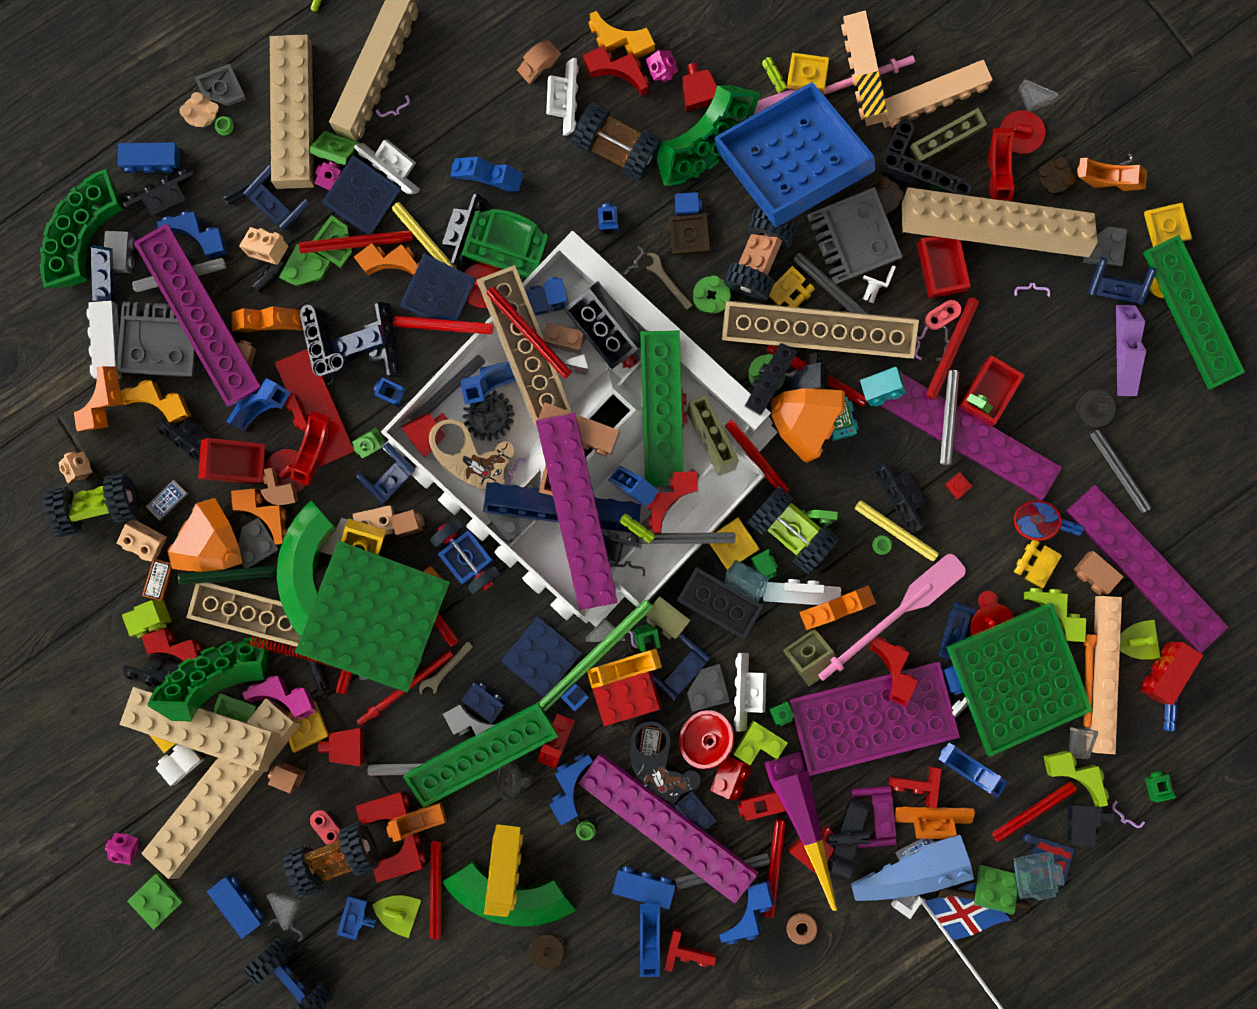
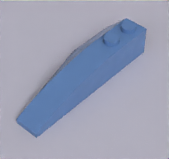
M957 835L922 846L917 849L918 852L909 857L908 855L901 857V861L892 866L889 863L883 867L882 871L878 873L872 872L851 883L855 901L915 896L973 880L971 863L961 836Z

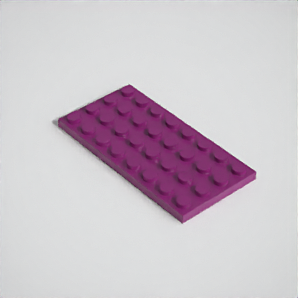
M940 662L901 672L903 675H912L918 681L907 707L889 699L892 691L891 674L789 699L809 776L960 738L956 721L952 714L953 710Z

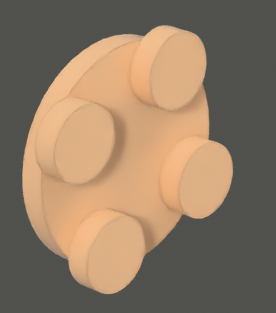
M199 92L193 93L191 98L180 107V114L190 125L195 127L210 125L215 120L219 111L216 103L203 97Z

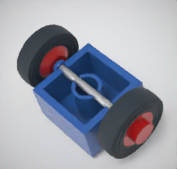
M456 519L437 529L438 532L430 541L436 548L441 547L445 543H450L438 555L462 585H465L474 578L467 588L471 594L475 595L482 590L486 591L489 589L500 573L494 566L483 571L494 560L471 531L468 530L459 538H455L463 529L462 524Z

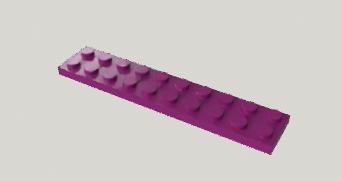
M165 224L133 242L226 406L230 407L258 391L261 387L258 379L170 226Z
M901 373L907 393L903 394L899 399L884 401V404L880 406L942 442L946 399L940 395L935 400L929 399L926 396L928 388ZM956 405L953 449L1042 501L1062 467L998 429L987 425Z
M576 412L536 420L579 610L618 603V598Z
M1093 485L1066 510L1068 515L1077 524L1084 527L1083 531L1196 651L1202 653L1228 628L1223 620L1096 485Z
M602 753L598 755L578 783L733 903L738 901L759 872Z

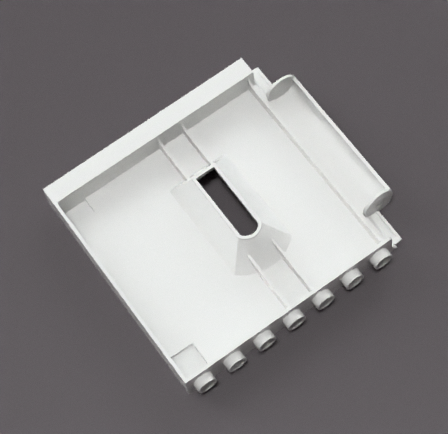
M573 231L522 283L526 292L533 286L541 285V287H544L543 282H547L548 278H562L570 304L594 283L599 281L639 332L680 330ZM564 310L535 316L542 336L544 335L546 323L579 330ZM490 317L485 323H490L494 326L492 318ZM495 326L491 335L474 333L381 431L389 439L387 443L389 442L403 457L407 456L417 465L411 475L427 489L435 482L444 491L438 500L451 513L456 515L462 508L473 518L466 527L481 541H484L490 534L501 544L494 553L511 568L519 561L529 570L522 579L534 591L540 594L547 587L557 597L551 603V606L565 620H568L575 614L586 624L590 621L597 627L624 597L636 607L644 600L650 601L702 544H641V549L623 545L619 563L609 561L610 565L624 564L625 561H631V565L642 566L645 569V576H642L643 571L641 569L630 568L628 564L625 567H612L611 572L618 603L579 610L560 524L557 522L535 520L508 542L488 516L482 512L485 490L473 487L453 476L438 462L432 451L423 458L400 427L411 421L410 416L475 356L480 355L484 359L485 363L481 367L508 361ZM680 330L681 387L683 388V393L687 395V405H683L684 412H687L690 400L707 395L739 461L736 470L718 476L687 413L688 424H684L683 428L684 472H689L691 469L697 471L700 475L698 478L699 492L687 494L674 503L664 517L662 533H713L765 477L759 466L747 455L726 429L725 424L730 420H734L759 452L778 431L771 426L773 424L769 418L771 412L765 408L762 415L759 416L747 409L745 404L751 394ZM585 337L581 355L585 356L590 376L572 372L568 378L564 379L557 372L572 413L576 412L577 415L590 419L612 395L630 409L626 416L614 427V429L619 430L620 436L613 454H607V457L596 454L594 449L586 457L594 496L601 499H615L622 502L632 501L641 504L621 492L608 481L619 465L645 479L641 347L633 353L638 358L636 359L637 364L632 368L628 369L626 367L623 369V365L620 363L611 369ZM550 347L565 364L567 359L580 356V354ZM480 368L470 377L480 375ZM513 381L495 389L497 396L503 393V400L505 398L510 400L507 405H513V409L509 411L514 412L515 416L509 418L513 419L514 423H507L511 430L509 431L504 428L503 431L506 435L503 436L501 433H498V440L492 435V441H488L487 435L484 441L480 440V434L475 438L473 436L474 431L469 434L478 455L486 451H492L495 444L501 441H507L512 444L514 455L504 468L503 479L505 482L502 483L503 485H508L510 477L507 474L509 470H513L516 460L523 458L526 459V462L519 461L515 472L510 473L513 476L511 485H518L524 488H538L540 490L545 459L537 426L533 425L516 381ZM459 386L430 413L433 419L444 413L447 419L457 420L463 424L469 420L462 417V415L468 414L463 408L470 406L468 404L465 405L461 387ZM489 401L481 403L477 408H485ZM495 402V413L504 416L503 407ZM491 411L488 414H483L487 419L494 416L491 414ZM474 415L476 426L482 429V418ZM501 421L493 422L488 430L496 428ZM448 423L441 428L446 436L437 447L443 453L453 455L458 453L463 444V434L456 425ZM670 486L655 487L659 491L658 493L672 491ZM641 504L640 524L652 512V510H648V506L646 507ZM602 529L603 535H608V532L620 535V539L624 540L632 534Z

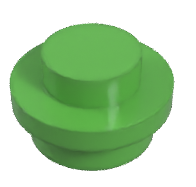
M219 117L215 122V129L220 135H229L234 129V123L229 117Z
M878 536L874 539L872 547L877 554L884 555L890 552L892 542L886 536Z
M582 821L576 827V834L582 840H590L595 835V826L589 821Z

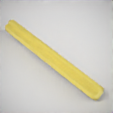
M396 203L392 210L408 229L412 231L433 258L457 269L401 203Z
M863 501L857 503L855 510L931 561L938 557L939 553L884 515Z

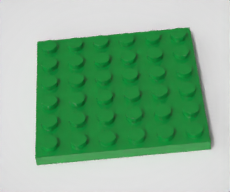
M338 540L295 653L408 693L450 582Z
M1053 603L1044 604L946 647L988 756H993L1093 711Z

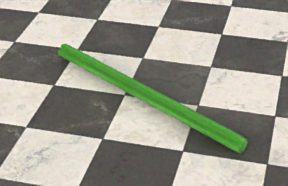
M644 600L539 702L543 710L546 712L653 608V605L648 600Z

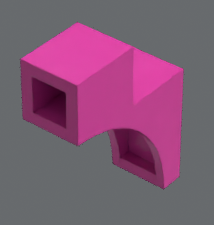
M270 676L265 679V682L259 685H252L248 687L247 691L242 693L244 699L250 703L266 698L281 701L290 709L293 716L299 720L318 712L310 691L299 687L292 690L291 694H289L284 679L279 676Z

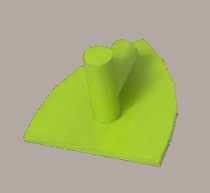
M1155 620L1135 623L1126 628L1120 634V651L1137 659L1160 658Z
M396 895L383 898L372 906L384 926L398 935L409 938L421 900L410 896Z

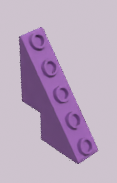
M1116 305L1118 396H1137L1146 349L1141 343L1145 320L1136 305Z

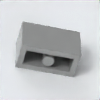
M105 231L104 247L113 248V273L131 274L132 268H134L133 249L136 246L133 242L136 240L129 232Z

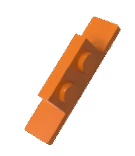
M897 807L894 820L901 823H914L916 839H947L957 835L955 823L971 824L975 811L973 808Z

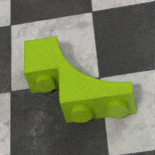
M1030 588V592H1024V600L1033 601L1040 605L1053 603L1067 641L1085 642L1086 618H1080V614H1068L1067 617L1068 594H1061V590L1049 589V593H1043L1042 589Z
M1068 751L1043 756L1049 776L1072 777L1086 787L1095 805L1099 807L1108 805L1109 795L1102 782L1104 775L1098 766L1090 765L1075 769V766H1077L1075 756Z

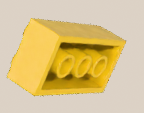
M348 519L341 542L379 555L386 530Z
M496 825L492 841L484 914L508 917L509 912L513 911L516 904L517 892L514 891L516 890V885H518L519 873L517 871L521 860L519 852L523 841L520 827Z

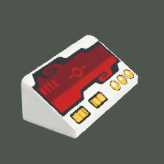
M584 355L567 359L566 364L572 372L590 376Z

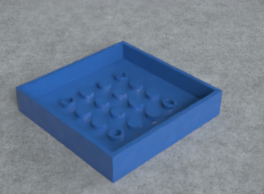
M813 82L714 137L717 152L775 228L875 171L874 155Z

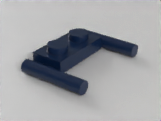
M268 165L243 193L285 232L310 203L304 199L291 212L262 185L271 175V166Z
M1100 257L1088 293L1144 305L1157 269L1154 267L1149 268L1142 285L1140 282L1103 275L1108 259Z
M389 442L383 448L396 462L378 482L373 485L362 472L356 476L381 504H384L415 471Z
M956 601L954 602L953 611H950L940 647L942 649L939 652V657L951 661L946 647L965 639L971 615H975L979 609Z
M681 632L678 638L691 649L689 654L664 682L651 671L655 685L672 700L680 694L711 658L684 632Z

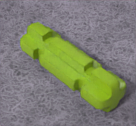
M768 57L763 60L762 65L765 70L767 69V74L773 85L776 86L777 92H784L787 89V85L782 81L783 78L777 67L774 66L772 58Z
M624 514L621 517V524L628 526V529L639 537H643V540L650 543L654 539V533L650 530L647 531L646 527L635 519L632 520V517L628 514Z

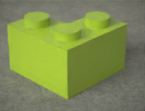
M151 600L134 607L133 611L122 615L129 636H137L138 639L142 638L143 635L149 634L148 631H158L167 628L166 624L172 622L165 602L159 600Z
M753 720L732 753L751 765L760 749L778 759L787 742Z

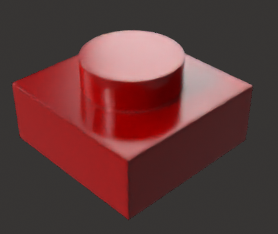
M959 472L945 484V487L956 499H959L972 488V485Z

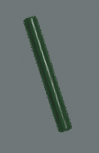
M275 566L179 573L178 584L187 585L276 577L277 571Z

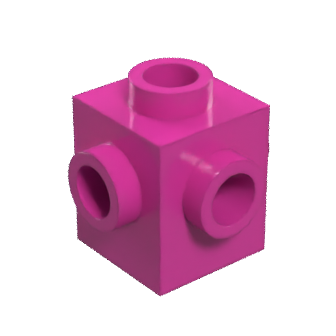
M658 50L646 59L653 80L666 82L671 80L672 76L678 72L676 61L671 51Z
M332 161L328 163L323 162L322 165L319 164L315 175H317L315 184L330 190L342 172L339 169L340 165ZM328 172L332 173V177L330 179L327 177Z
M115 832L113 838L108 840L105 847L108 860L131 865L139 850L138 838Z

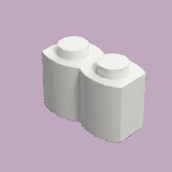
M177 744L170 756L165 755L158 761L159 765L156 769L168 784L173 786L204 760L197 750Z

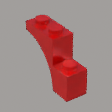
M604 46L583 55V62L591 78L602 75L617 76L630 82L641 96L648 93L649 81L646 75L642 76L640 62L638 58L634 59L632 53L613 61L610 52H606Z
M1013 128L993 129L988 164L991 170L989 185L991 199L1012 202L1015 188L1012 176Z
M311 410L308 415L307 427L300 450L291 466V480L309 486L318 470V458L328 442L330 417Z
M697 471L673 472V477H670V488L674 489V492L657 493L655 500L648 505V510H652V517H649V529H653V533H662L664 517L675 501L687 494L699 492Z
M163 628L142 636L147 654L169 653L185 661L188 658L191 660L197 658V656L201 655V651H203L202 644L197 639H191L175 645V635L170 631V628Z
M874 638L870 642L869 649L884 660L892 677V691L889 699L907 707L918 683L912 675L901 674L909 652L902 646L889 644L884 638Z

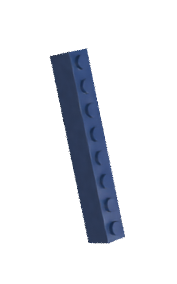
M487 482L482 512L559 523L552 495L540 493L538 488H524L518 485L510 486L498 482ZM595 497L602 529L634 533L628 529V526L621 524L620 519L624 514H628L632 517V520L635 519L640 523L641 504L632 501L622 502L615 499Z

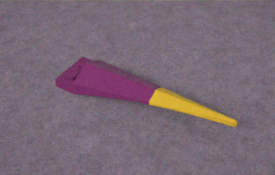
M796 752L764 762L770 783L781 800L806 849L831 909L837 911L808 770H805L801 753Z

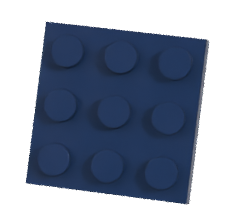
M353 155L321 203L365 234L371 235L401 189Z
M423 253L400 306L428 319L457 321L476 278Z
M537 616L502 658L501 662L545 697L582 653Z

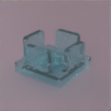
M1052 852L1014 858L1019 898L1032 897L1037 900L1056 897L1058 885H1064L1062 865L1054 862Z

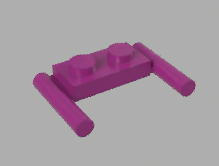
M891 786L851 789L852 797L872 796L876 839H870V844H858L857 848L896 845Z

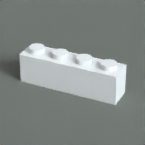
M113 301L89 302V308L87 309V317L90 320L88 336L91 339L89 355L92 357L90 373L94 379H97V367L116 366L117 368L119 318L118 304ZM117 372L118 379H122V373Z

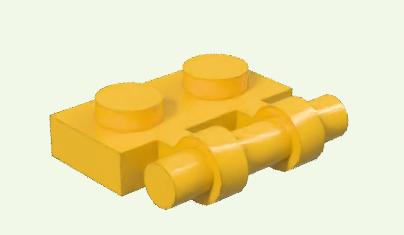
M792 266L774 284L769 298L779 306L785 302L789 307H799L804 300H808L811 297V293L815 288L811 284L804 288L801 284L806 278ZM797 290L799 295L792 300L789 296Z
M1032 540L1030 545L1027 544L1026 552L1022 559L1018 560L1014 572L1021 576L1024 570L1028 573L1024 579L1042 589L1062 555L1047 546H1043L1041 551L1036 548L1040 542ZM1033 555L1037 558L1032 566H1030L1028 562Z

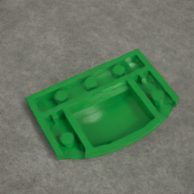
M490 209V211L481 213L476 211L462 256L502 270L515 265L519 276L528 278L539 266L548 236L540 231L537 227L538 225L519 214L498 209Z

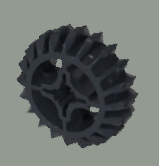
M493 390L492 395L489 393L484 401L468 404L470 407L463 408L468 414H464L462 417L469 419L464 422V425L470 426L468 431L469 433L474 431L473 436L475 438L480 434V440L484 441L487 435L488 441H492V435H494L495 439L498 440V433H501L503 436L506 435L503 431L504 428L509 431L511 430L507 423H514V420L509 417L515 416V413L509 411L513 409V405H507L510 400L508 398L503 400V393L497 396V391ZM489 401L485 408H477L481 403ZM495 402L503 407L504 416L495 413ZM491 411V414L494 416L487 419L483 414H488ZM474 415L482 418V429L476 426ZM501 421L496 428L488 430L493 422Z

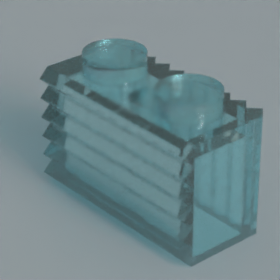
M735 560L726 572L724 582L758 602L766 591L768 577L751 569V567L748 568V565L745 566V564Z

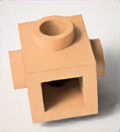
M72 451L66 453L59 462L60 471L64 474L67 483L84 480L92 473L89 459L85 456L84 452L76 453Z

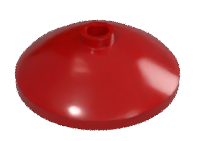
M709 710L692 715L683 725L679 736V748L682 756L690 765L700 769H711L722 764L729 757L734 745V731L728 719L718 712ZM713 739L714 743L710 745V741Z

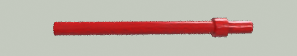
M448 650L415 675L409 690L454 656L453 653ZM397 689L379 704L370 707L366 714L356 720L357 723L363 726L370 719H375L381 714L382 710L406 692Z

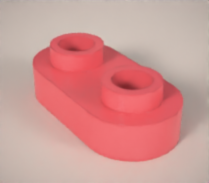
M948 300L930 311L925 317L926 326L931 330H938L953 321L961 313L960 304L955 300ZM947 308H951L953 314H949ZM931 318L937 319V324H933Z
M318 810L314 812L310 817V824L325 844L329 846L338 844L340 842L339 831L341 828L327 811ZM318 817L323 819L322 824L317 823ZM330 832L334 833V839L329 838Z

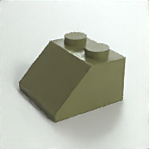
M660 596L653 604V608L645 615L648 617L646 621L654 628L656 625L662 628L661 633L668 639L672 637L676 639L690 622L687 617Z
M815 628L783 649L808 686L820 679L818 674L832 664L831 658H837L834 651Z

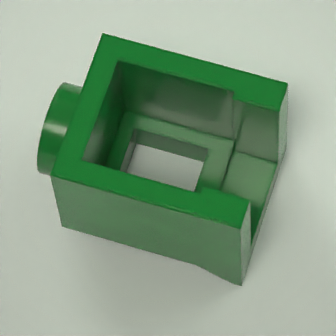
M769 549L751 558L761 579L765 577L769 580L777 575L776 568L778 566L772 555L769 556Z
M647 624L636 627L633 630L635 645L641 652H646L645 643L652 642L656 648H660L657 629Z
M783 701V704L774 708H768L776 726H782L793 721L794 715L788 701Z
M1156 771L1150 773L1151 776L1145 777L1151 801L1162 802L1176 798L1168 774ZM1163 782L1165 791L1159 792L1157 783Z

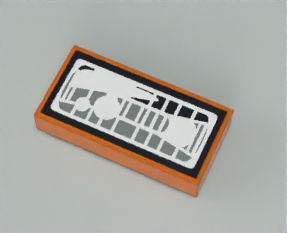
M157 559L152 561L142 596L163 601L172 571L171 563Z
M643 727L640 750L644 755L652 756V754L659 752L662 735L660 728Z

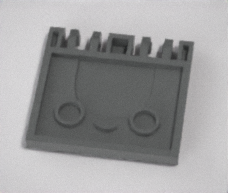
M875 187L807 215L810 223L816 222L811 225L812 230H817L827 224L829 230L819 233L815 238L819 241L830 235L832 237L818 245L823 257L838 252L837 255L825 260L826 264H832L838 260L842 262L841 266L832 268L829 271L830 275H834L845 270L844 273L832 277V281L836 285L902 259V254Z
M124 301L121 311L117 372L194 377L196 351L169 304L154 303L152 307L151 303H146L144 317L140 316L141 305L139 302L133 304L132 302Z

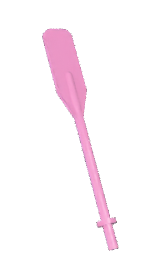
M913 55L898 61L894 58L890 59V64L878 68L879 75L890 71L893 74L898 73L899 68L915 63ZM852 77L826 86L823 95L854 85ZM787 90L759 100L753 115L797 90Z
M953 554L945 555L909 585L900 607L838 659L835 657L831 658L832 664L818 674L820 679L824 681L836 670L841 672L844 669L843 664L903 613L927 607L965 575V567Z

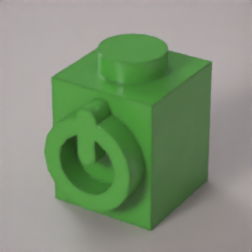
M376 427L357 437L352 442L354 451L361 458L370 455L386 444Z

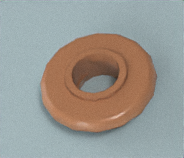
M798 913L789 919L786 931L788 937L793 942L807 944L815 938L817 924L812 916L806 913ZM800 923H805L808 927L807 931L803 934H799L796 931V927Z

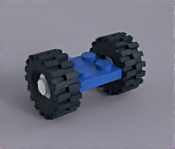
M282 936L242 970L254 985L273 971L298 1000V1003L291 1009H323L334 998L322 983H319L308 994H305L306 987L301 981H294L291 977L294 973L287 965L283 967L280 964L294 951Z

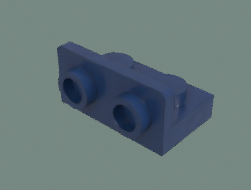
M474 682L461 701L492 724L506 706L503 703L505 699L497 693L491 694L488 691L489 687L483 682Z
M692 790L675 803V809L703 831L716 822V819Z

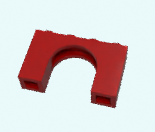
M404 791L358 804L355 807L359 821L367 824L380 819L392 820L395 817L410 813L408 809L410 800L408 795H404ZM418 832L404 838V845L400 852L378 859V868L373 870L377 882L417 871L425 866L426 856L424 851H420L419 844H421V839Z

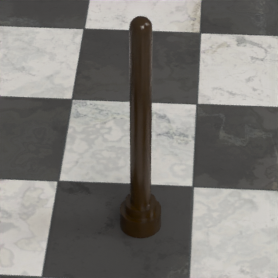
M950 886L937 890L936 897L945 899L946 897L955 896L975 900L976 892L951 888ZM1016 900L1015 908L1028 910L1030 909V904L1025 901Z

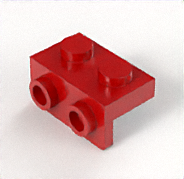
M729 756L720 764L710 791L727 799L737 801L743 793L745 781L750 776L751 765Z

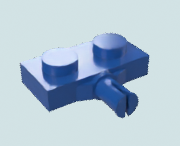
M351 895L348 896L337 935L356 940L359 930L363 925L375 927L376 920L365 917L368 900Z

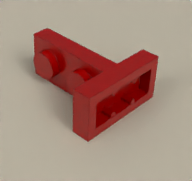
M560 714L556 715L553 726L558 732V737L543 745L538 762L556 769L574 725V720Z
M930 766L928 782L889 777V785L894 786V790L905 791L906 788L913 789V793L925 794V791H927L925 805L930 808H937L941 769Z
M673 927L664 970L672 972L676 956L684 962L693 960L703 967L714 966L715 954L679 945L681 929Z

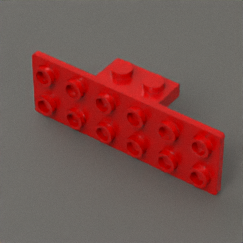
M308 349L276 362L275 365L286 390L291 392L285 404L288 410L292 411L295 416L292 419L296 428H300L304 432L306 431L308 415L311 410L330 417L328 442L318 458V465H326L353 453L354 448L323 377L313 373Z

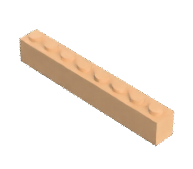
M1095 597L1094 635H1097L1096 647L1093 648V711L1089 736V751L1094 753L1115 754L1122 597Z

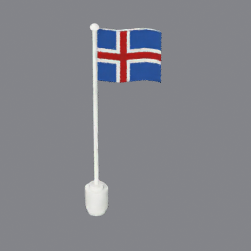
M977 882L965 885L959 889L976 892ZM955 896L946 897L945 899L937 897L929 900L922 898L921 904L999 1009H1004L954 940L974 935L995 924L1011 921L1004 912L974 905L975 900Z

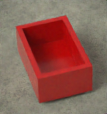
M936 236L920 239L917 243L928 298L966 292L971 286L961 241Z
M991 355L985 360L958 407L992 427L997 423L1025 375ZM970 394L975 396L980 394L989 399L987 403L993 407L988 414L968 402L967 399Z
M213 438L201 440L199 479L250 484L263 482L265 444Z
M1169 642V644H1165L1161 650V657L1151 666L1152 671L1150 675L1146 676L1141 683L1142 688L1140 691L1160 704L1173 705L1203 657L1201 653L1183 642Z
M651 671L593 688L604 726L662 708Z

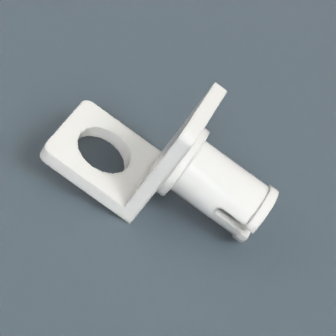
M891 266L885 283L864 275L862 279L868 281L867 283L869 284L862 299L874 303L879 288L888 287L896 266Z

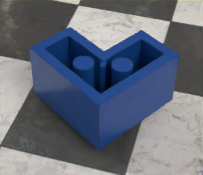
M548 278L547 282H543L544 287L537 285L530 287V290L526 291L535 316L563 310L569 305L562 278Z

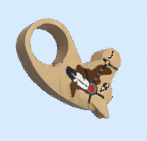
M453 419L442 420L436 423L429 434V444L434 456L456 478L485 490L487 482H498L500 484L505 482L503 479L504 468L514 455V447L511 443L507 441L498 442L492 451H486L478 455L466 426ZM448 423L456 425L463 434V444L458 453L453 455L443 453L435 443L437 430Z

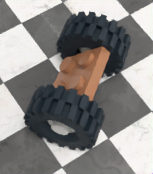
M755 209L746 227L751 236L739 264L732 263L723 281L725 286L738 294H742L744 297L747 296L757 301H767L775 283L768 276V273L779 248L791 246L798 229L797 226L788 220L775 228L762 209Z

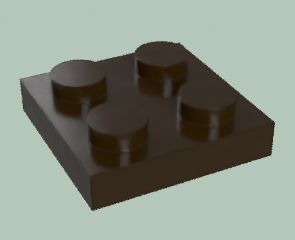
M706 213L669 217L672 255L710 252Z

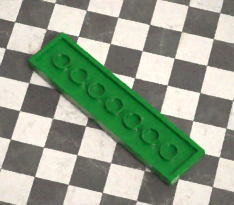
M1180 235L1144 251L1143 254L1149 267L1157 269L1155 279L1207 388L1212 389L1244 373L1245 371Z
M680 330L641 331L645 480L653 487L670 486V477H673V472H684Z
M537 702L404 773L403 778L424 808L557 738L558 732L540 703Z

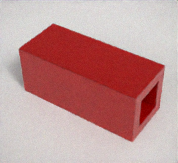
M776 791L740 799L741 805H738L740 817L744 816L746 821L786 811Z

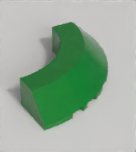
M717 85L714 98L708 110L693 128L672 140L660 141L657 162L663 184L671 186L685 183L689 178L699 177V174L706 168L710 170L719 163L717 158L720 154L717 152L714 137L743 122L749 116H753L760 93L732 85Z
M107 169L85 178L84 182L76 188L73 187L65 199H61L55 207V213L50 222H47L43 234V245L40 248V271L45 289L71 287L88 281L86 255L92 237L107 219L125 210L120 194Z
M312 501L299 512L287 530L281 545L277 564V584L281 604L291 625L300 637L319 591L316 577L317 560L320 550L336 530V527Z
M252 637L244 638V641L237 643L228 641L226 642L227 644L216 649L214 646L201 651V655L197 656V658L192 660L188 658L178 665L176 671L166 675V680L161 686L156 687L147 705L171 721L192 722L195 713L201 705L219 691L243 682L264 680L268 669L269 650H263V648L255 647V645L253 647L251 645L248 646L247 643H250Z
M475 860L442 881L449 893L468 910L482 918L503 925H542L561 919L576 911V908L556 877L529 887L516 886L514 891L517 892L516 904L513 911L509 912L508 917L484 914L488 874Z

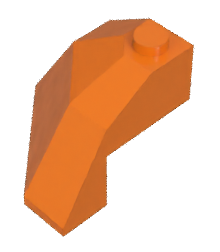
M804 388L786 391L772 398V418L781 438L804 462L808 463L820 457L823 451L821 448L825 439L829 440L835 428L833 424L837 416H841L845 409V391Z
M212 498L196 503L192 509L193 513L178 532L179 535L174 544H171L167 550L172 569L204 572L223 570L242 564L235 535L217 500Z

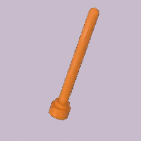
M1086 634L1084 642V689L1092 707L1093 648L1096 647L1097 635ZM1092 711L1084 714L1083 724L1087 728L1092 723Z

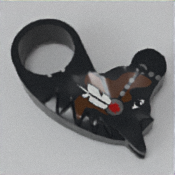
M656 719L642 720L633 728L630 739V758L634 773L640 783L669 805L675 806V802L680 795L699 786L701 782L699 772L692 767L686 768L683 771L666 767L670 748V735L667 727ZM646 726H656L666 736L664 746L659 752L652 754V756L644 755L635 742L639 730Z

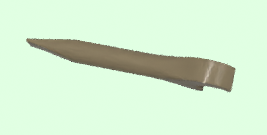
M648 253L647 257L652 258L654 262L651 266H646V270L657 275L686 310L689 309L692 304L665 273L659 256L655 253Z
M467 642L436 675L424 680L419 686L420 694H423L425 687H431L433 693H437L443 678L473 646Z

